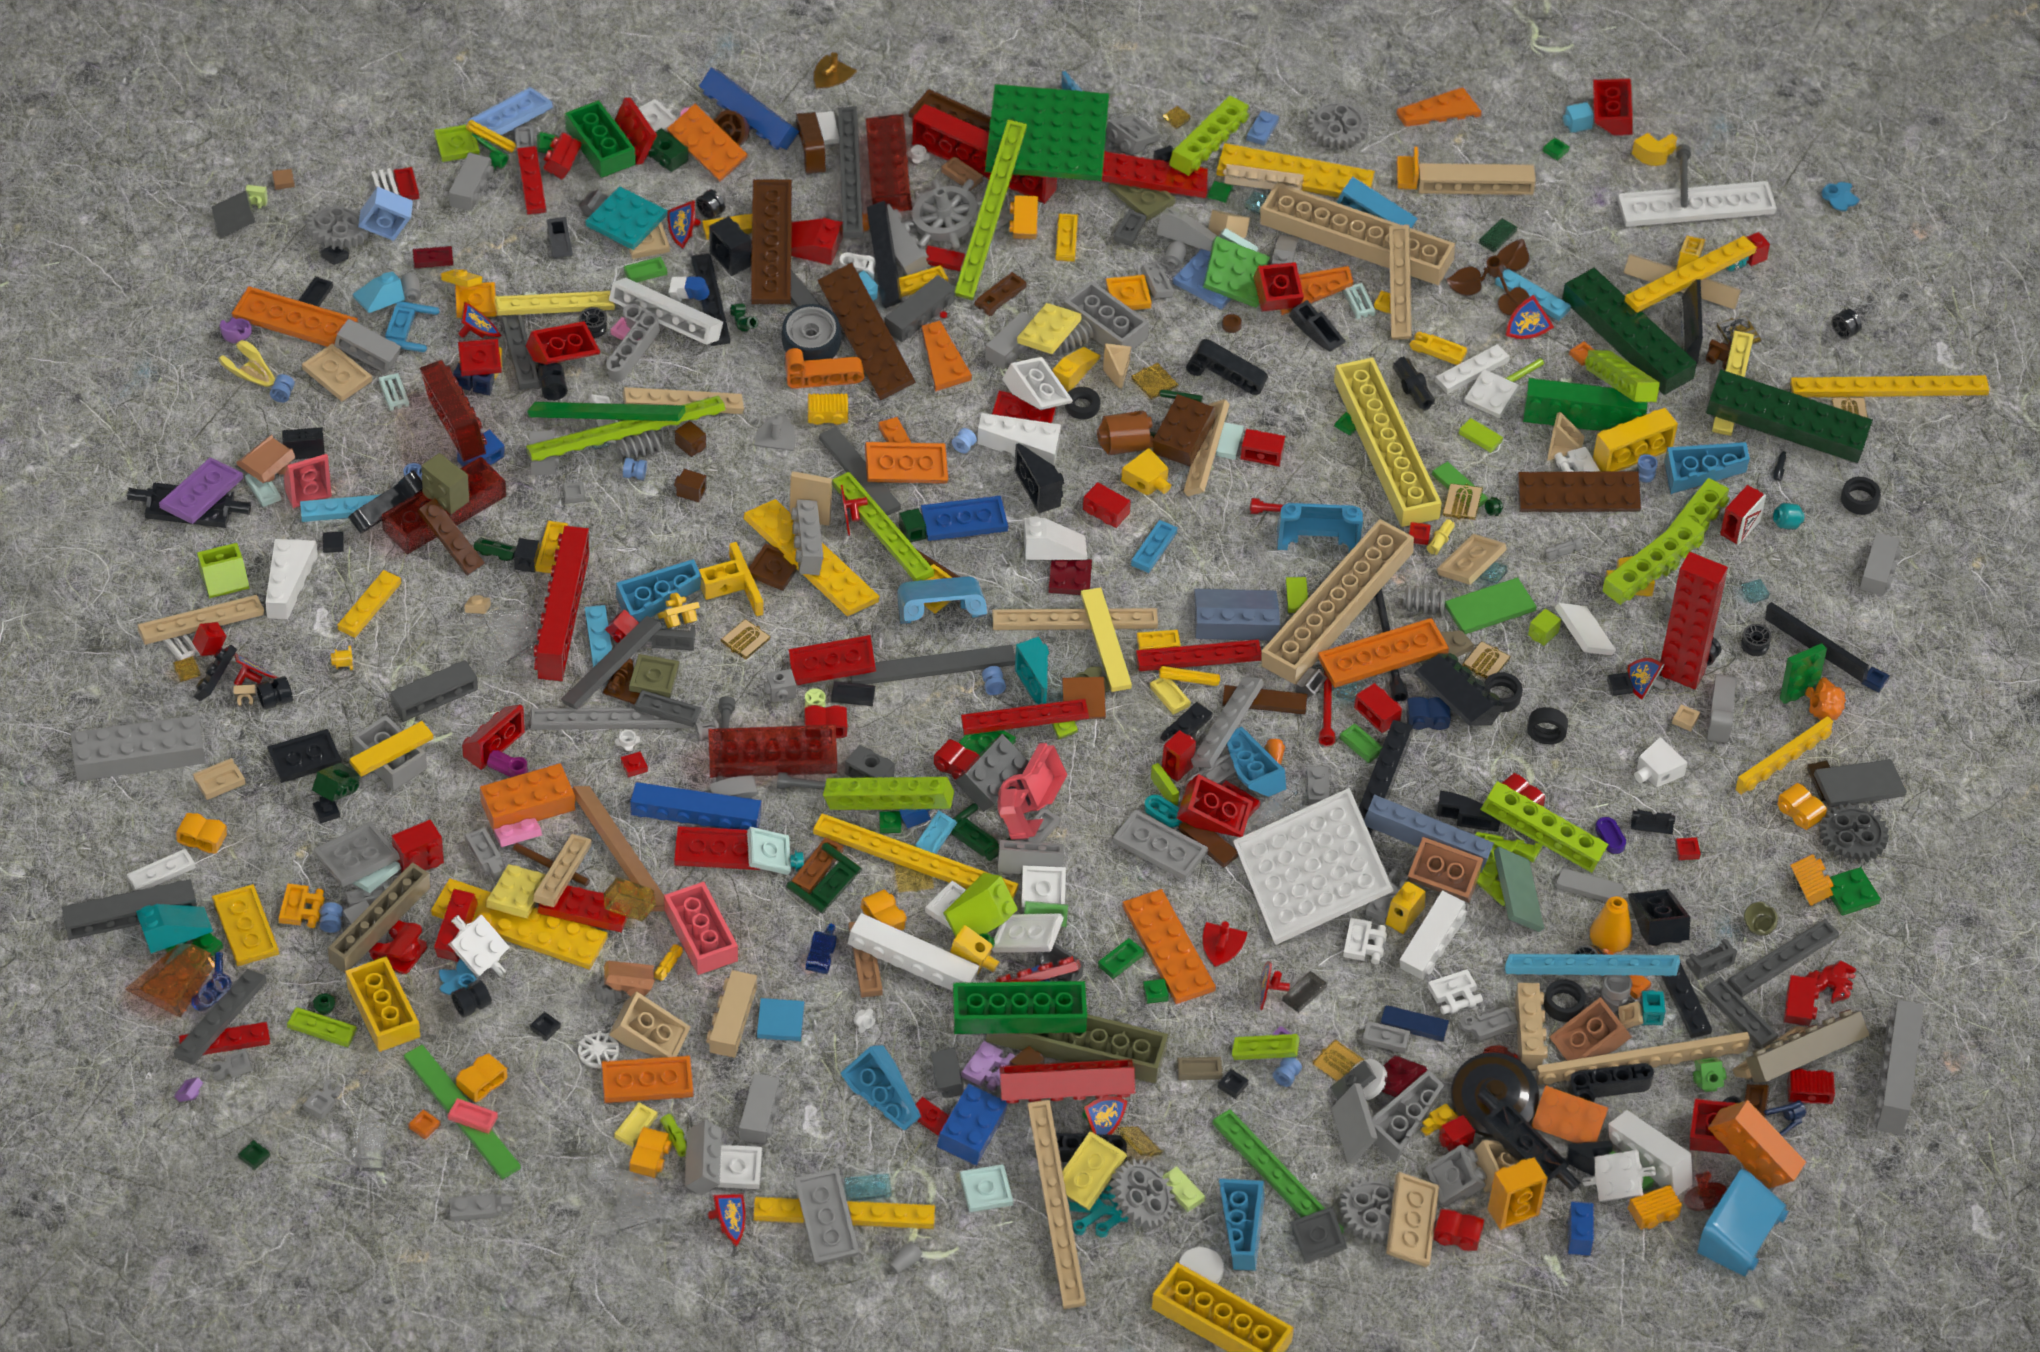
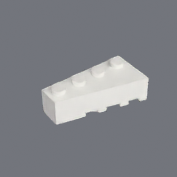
M981 413L977 444L1000 452H1010L1015 457L1016 444L1020 443L1055 466L1060 443L1061 425Z
M275 539L265 602L267 618H289L297 601V596L304 587V581L309 576L313 563L317 560L316 541Z
M1444 891L1441 892L1400 958V969L1422 980L1427 974H1431L1435 962L1442 956L1445 948L1466 920L1467 911H1465L1464 901Z
M1628 1110L1608 1124L1609 1139L1624 1152L1638 1151L1642 1168L1654 1166L1656 1174L1650 1177L1661 1187L1671 1185V1188H1673V1191L1678 1196L1693 1185L1690 1152Z

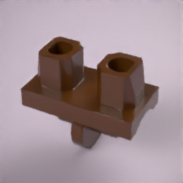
M1712 339L1709 343L1706 362L1715 364L1720 360L1723 362L1722 368L1726 371L1732 340L1726 344Z

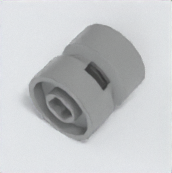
M1628 975L1605 976L1600 997L1611 1011H1619L1618 1007L1628 1004L1632 987L1631 978Z

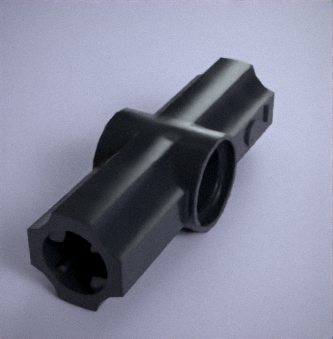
M1398 358L1393 363V369L1401 380L1404 393L1411 395L1419 409H1423V411L1430 409L1435 403V398L1427 388L1423 373H1418L1408 358Z

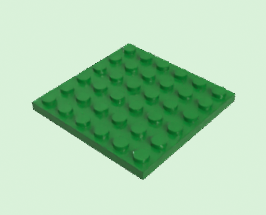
M994 84L985 172H992L1009 119L1027 124L1013 174L1102 181L1109 93Z

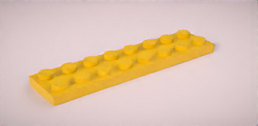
M1224 143L1216 173L1218 176L1225 177L1223 171L1226 169L1227 164L1302 174L1304 175L1302 191L1339 198L1342 190L1352 177L1371 188L1375 171Z
M776 499L745 512L743 519L772 546L778 548L784 554L783 557L792 565L795 564L797 566L796 569L799 571L798 562L795 560L797 549L794 548L795 534L792 531L794 520H791V513ZM822 543L823 561L820 575H803L847 617L878 603L880 596Z
M451 878L447 881L431 909V915L443 919L453 889L474 893L478 905L472 922L479 915H482L503 940L588 970L592 968L608 938V932L585 924L538 914V908L535 907L528 918L487 908V899L492 892Z

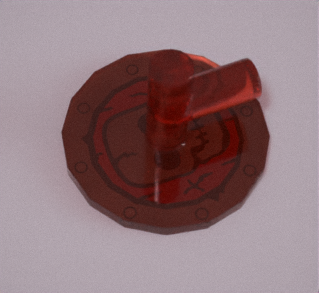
M1710 1172L1697 1173L1695 1178L1698 1186L1687 1192L1684 1197V1203L1687 1208L1693 1211L1713 1209L1717 1207L1727 1188L1721 1183L1710 1182L1712 1177Z

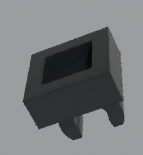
M322 796L319 797V801L312 803L320 824L340 818V812L335 801L332 802Z

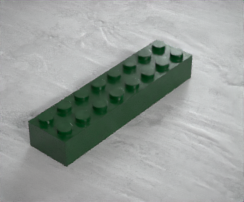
M1595 267L1564 284L1562 300L1570 304L1571 309L1630 364L1658 381L1659 391L1663 395L1694 379L1697 362L1642 311L1636 313L1624 301L1625 295Z
M1721 369L1705 412L1706 414L1857 464L1873 419Z

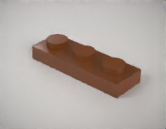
M826 837L792 879V882L809 894L812 893L836 862V859L822 850V844L828 843L841 853L844 850V846Z

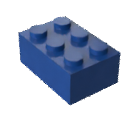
M968 1083L940 1132L937 1147L977 1166L1005 1117L1008 1103Z

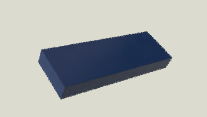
M1385 1005L1380 1024L1407 1030L1413 1035L1444 1042L1449 1020Z

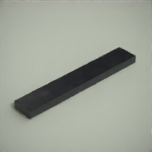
M881 201L868 206L867 213L881 303L884 308H888L901 303L902 296L888 207L885 201Z
M711 254L691 255L695 277L704 278L709 288L708 297L700 300L703 313L723 322L719 340L710 344L711 346L730 344V335Z
M1770 602L1767 605L1766 621L1809 649L1822 643L1827 648L1826 660L1862 683L1867 679L1869 669L1867 663L1776 604Z

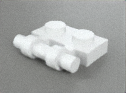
M1586 447L1568 451L1567 458L1563 457L1562 453H1557L1554 456L1556 465L1563 472L1600 471Z
M1351 918L1343 957L1364 961L1365 955L1368 954L1371 955V962L1373 964H1379L1380 958L1383 957L1384 953L1383 943L1386 942L1387 938L1386 927L1379 925L1377 930L1371 929L1372 922ZM1373 939L1375 941L1374 945L1368 944V940Z
M1468 969L1428 982V989L1436 1003L1445 1001L1447 1004L1440 1007L1443 1015L1447 1013L1454 1014L1459 1009L1465 1007L1472 1008L1477 1003L1483 1002L1481 994L1474 996L1472 992L1476 991L1477 985ZM1463 995L1464 999L1455 1001V997Z

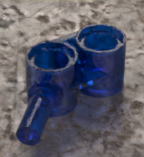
M828 924L825 932H814L805 970L828 974L832 958L830 954L834 953L837 935H833L836 929L834 924Z
M223 952L214 953V974H212V978L191 998V1004L197 1011H205L213 1006L232 986L230 977L223 973ZM216 981L221 983L222 990L217 988ZM201 995L206 997L207 1004L201 1001Z

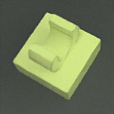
M247 185L246 191L249 194L251 204L257 205L258 209L266 206L268 201L266 187Z

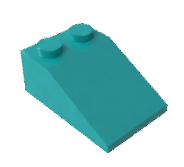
M1039 636L1016 644L1015 672L1035 705L1046 704L1048 687L1049 649L1046 643H1042Z
M155 904L145 906L136 911L151 954L214 932L205 907Z

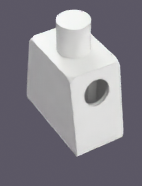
M1660 737L1640 755L1637 765L1638 771L1634 773V777L1639 783L1649 780L1655 787H1659L1685 776L1687 762Z

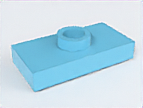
M938 810L915 846L937 854L957 822Z

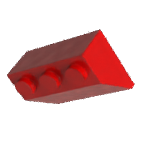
M1631 78L1593 80L1594 123L1613 136L1633 135Z
M585 321L531 331L526 343V348L532 360L543 364L600 354V350Z
M521 704L505 706L500 712H496L492 719L486 724H482L471 737H467L462 744L463 758L480 770L484 769L493 750L503 752L525 733L524 707Z

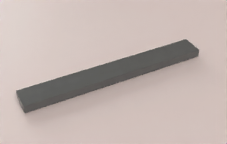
M1013 645L880 661L875 662L876 672L850 676L851 683L873 684L981 670L990 666L1015 665V653Z

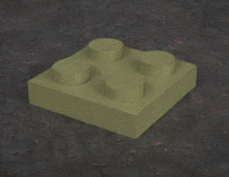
M638 654L629 691L641 693L644 690L671 698L680 661Z

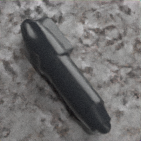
M1785 451L1780 453L1774 467V480L1781 481L1785 472L1784 465L1787 458Z

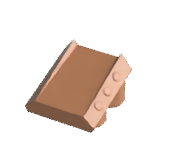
M270 435L236 463L240 468L264 484L274 480L275 474H285L287 465H290L295 459L292 448H287Z
M606 961L604 964V984L617 991H625L630 997L636 992L645 997L651 991L655 981L653 977L655 965Z

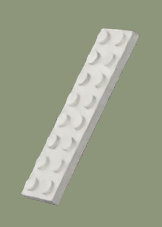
M1768 181L1688 188L1687 208L1681 207L1680 188L1619 193L1617 197L1625 227L1776 214L1777 210Z

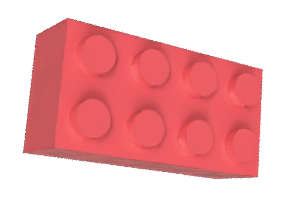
M705 882L664 895V911L697 975L738 961V945Z

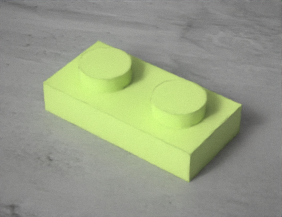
M1177 1166L1162 1176L1163 1179H1169L1166 1184L1173 1187L1169 1191L1170 1194L1175 1195L1174 1199L1187 1212L1205 1201V1195Z

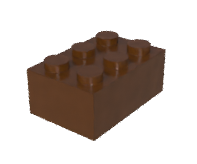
M1177 394L1153 439V452L1158 456L1191 467L1215 421L1214 407Z

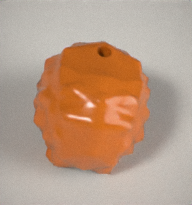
M1822 677L1819 680L1815 690L1812 687L1807 688L1805 695L1810 698L1809 712L1813 714V717H1817L1820 721L1827 716L1832 720H1837L1845 709L1846 699L1842 688L1836 687L1826 677Z

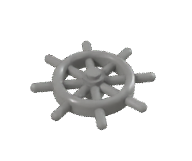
M934 179L931 182L933 190L928 191L918 200L908 197L903 199L905 205L913 207V219L905 222L909 228L915 227L918 233L923 236L919 240V249L924 248L929 240L951 241L952 247L958 249L960 246L958 238L964 236L975 227L979 215L978 208H981L983 199L976 201L974 195L969 192L974 184L972 179H968L961 188L956 186L941 187L939 181ZM960 201L965 203L964 205L957 206ZM925 211L932 213L929 215L922 216ZM964 212H968L967 216H963V215H960V214H961V213H964ZM935 221L931 226L926 224Z

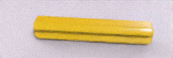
M469 120L466 124L468 131L510 153L516 148V144L473 120Z
M1162 666L1159 670V677L1164 679L1218 686L1220 683L1219 674Z

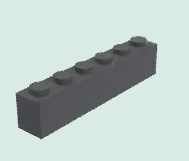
M191 879L179 880L170 884L157 885L147 889L134 890L133 892L115 894L110 897L92 899L87 902L61 907L68 940L140 925L136 911L148 905L197 906Z

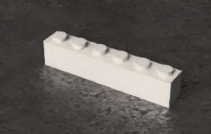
M628 278L613 282L609 301L622 307H626L629 304H637L656 314L658 323L707 345L719 340L723 325L722 321Z
M862 913L851 929L847 943L855 949L862 950L873 955L875 958L889 962L895 967L907 970L952 992L953 983H974L979 969V965Z

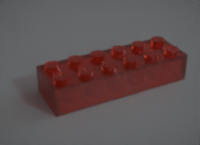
M904 113L865 118L872 204L885 201L893 210L897 209L898 212L910 211L913 209Z
M439 360L420 367L428 399L463 462L486 454L484 445H487V441L480 430L483 428L479 417L476 416L474 408L470 406V402L467 396L464 395L463 389L459 386L456 377L453 376L450 366H445L443 360Z
M482 457L460 468L468 474L469 502L453 514L446 511L456 526L506 497V480ZM423 491L382 514L383 531L407 555L437 538L417 512L419 508L432 500L427 498Z
M836 725L708 729L710 778L750 775L778 776L779 772H785L787 775L837 774Z

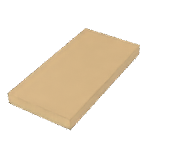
M1402 1172L1396 1174L1386 1254L1423 1267L1430 1265L1439 1185Z

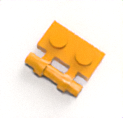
M287 883L279 914V923L301 926L302 919H307V926L315 928L316 922L319 921L321 915L319 912L320 907L324 903V890L318 888L315 894L309 893V886ZM306 903L312 904L311 909H305Z

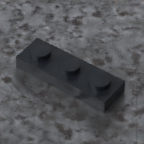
M229 645L224 649L220 648L214 655V658H216L214 663L207 667L205 678H202L196 685L197 691L193 697L198 701H202L213 692L237 651L233 645Z

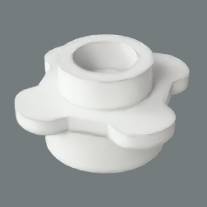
M915 145L907 152V156L912 158L914 164H919L923 160H929L930 155L926 153V148L922 145Z
M632 730L622 731L619 734V738L615 740V744L622 746L626 751H632L635 744L640 743V737L636 736Z
M868 1008L856 1013L854 1024L858 1026V1032L864 1033L866 1029L871 1028L875 1024L872 1009Z

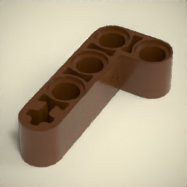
M816 112L796 113L797 130H799L798 134L804 151L806 174L825 173V144Z

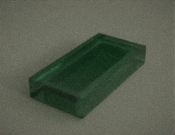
M1501 218L1479 239V244L1495 253L1517 232L1518 227Z

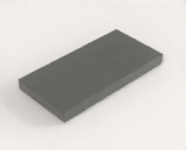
M1891 759L1817 769L1814 772V776L1829 807L1839 806V804L1847 805L1848 803L1855 804L1904 797L1907 793Z

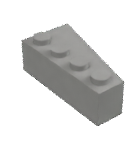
M1429 1070L1372 1118L1378 1137L1374 1144L1394 1163L1397 1162L1435 1105L1444 1087V1084Z

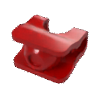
M398 920L389 929V935L394 940L385 944L377 942L369 950V954L374 961L387 956L393 971L407 974L428 946L427 942L418 938L423 931L419 924Z

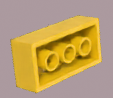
M1664 407L1654 410L1647 415L1636 417L1624 424L1621 423L1611 429L1603 430L1597 434L1593 460L1600 471H1621L1636 465L1638 458L1642 455L1648 454L1656 457L1664 454L1667 451V447L1674 446L1678 423Z
M387 956L345 971L347 988L379 1052L420 1038L419 1021Z

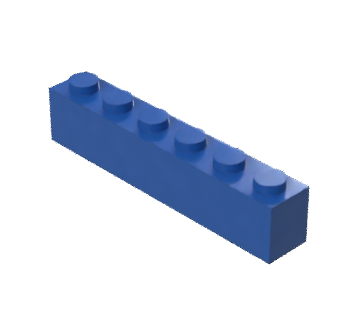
M711 67L699 84V87L704 90L703 94L710 99L715 98L717 100L716 104L723 109L728 108L731 111L740 113L749 123V129H756V134L764 140L766 138L769 139V144L777 150L779 148L787 150L799 133V130L717 69Z
M635 782L631 798V815L721 829L748 830L750 827L758 828L762 811V800Z

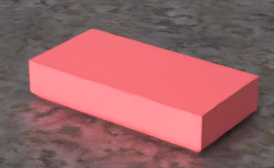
M458 1098L448 1114V1120L489 1134L498 1118V1112Z

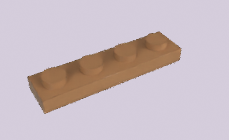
M849 922V934L855 922ZM852 946L861 998L883 995L877 958Z

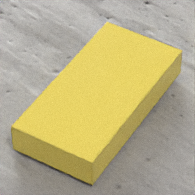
M1158 678L1150 682L1151 690L1173 715L1190 707V700L1173 680Z
M639 1102L614 1133V1138L634 1147L637 1144L642 1128H649L658 1117V1112Z

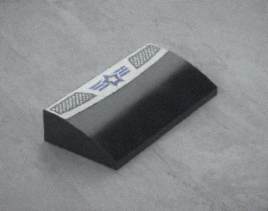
M1696 279L1687 288L1679 305L1681 348L1697 364L1703 340L1701 279Z

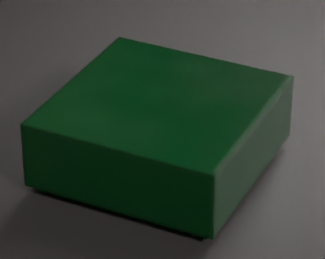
M255 1140L238 1153V1158L253 1170H256L270 1157V1152Z

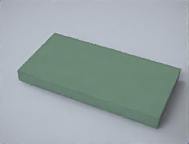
M1497 847L1493 851L1508 919L1537 932L1542 931L1544 924L1529 859Z

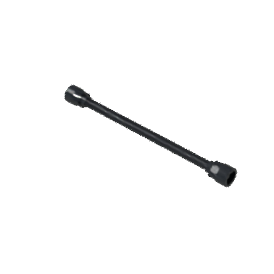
M1381 588L1375 595L1382 632L1384 633L1390 631V625ZM1399 669L1391 670L1392 682L1389 684L1391 697L1396 702L1405 701L1408 699L1406 684L1400 678Z

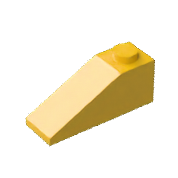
M1686 235L1676 269L1700 258L1706 239Z
M1082 347L1063 357L1053 368L1052 372L1068 393L1094 366L1101 355L1086 347Z

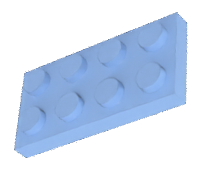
M529 87L468 119V121L473 120L502 135L514 130L523 123L529 122L536 116L544 114L553 108L551 100Z

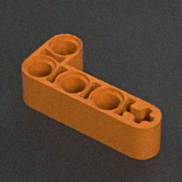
M798 348L790 349L785 353V373L787 384L790 388L856 384L862 382L865 377L862 360L858 357L804 361L803 352Z

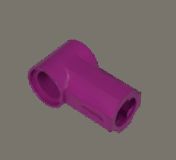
M493 750L489 755L487 766L510 778L528 773L527 761L523 757L513 758L499 750Z

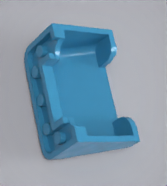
M1287 503L1281 508L1277 522V550H1288L1290 542L1298 543V535L1338 537V545L1346 544L1348 553H1350L1361 540L1362 510L1352 505Z
M974 577L910 581L902 583L897 589L900 624H910L911 621L919 620L924 614V603L960 600V609H966L972 618L987 615L984 595L979 582Z
M1741 1168L1708 1219L1702 1231L1697 1253L1746 1277L1749 1270L1754 1271L1759 1261L1756 1258L1758 1250L1775 1224L1778 1225L1779 1222L1784 1223L1789 1213L1786 1210L1787 1205L1750 1172Z

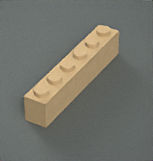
M1419 163L1418 192L1420 194L1534 195L1536 183L1534 165Z

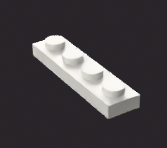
M1497 344L1436 376L1435 382L1449 394L1477 379L1483 369L1490 372L1509 362L1510 356Z

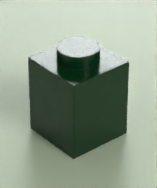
M919 508L899 512V527L909 542L926 539V524Z

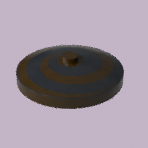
M1490 1052L1470 1058L1457 1070L1450 1090L1452 1108L1458 1117L1462 1115L1466 1117L1474 1128L1475 1133L1495 1138L1481 1124L1490 1114V1110L1476 1098L1486 1087L1499 1101L1504 1103L1507 1101L1528 1123L1531 1122L1539 1103V1088L1534 1075L1521 1061L1507 1054Z

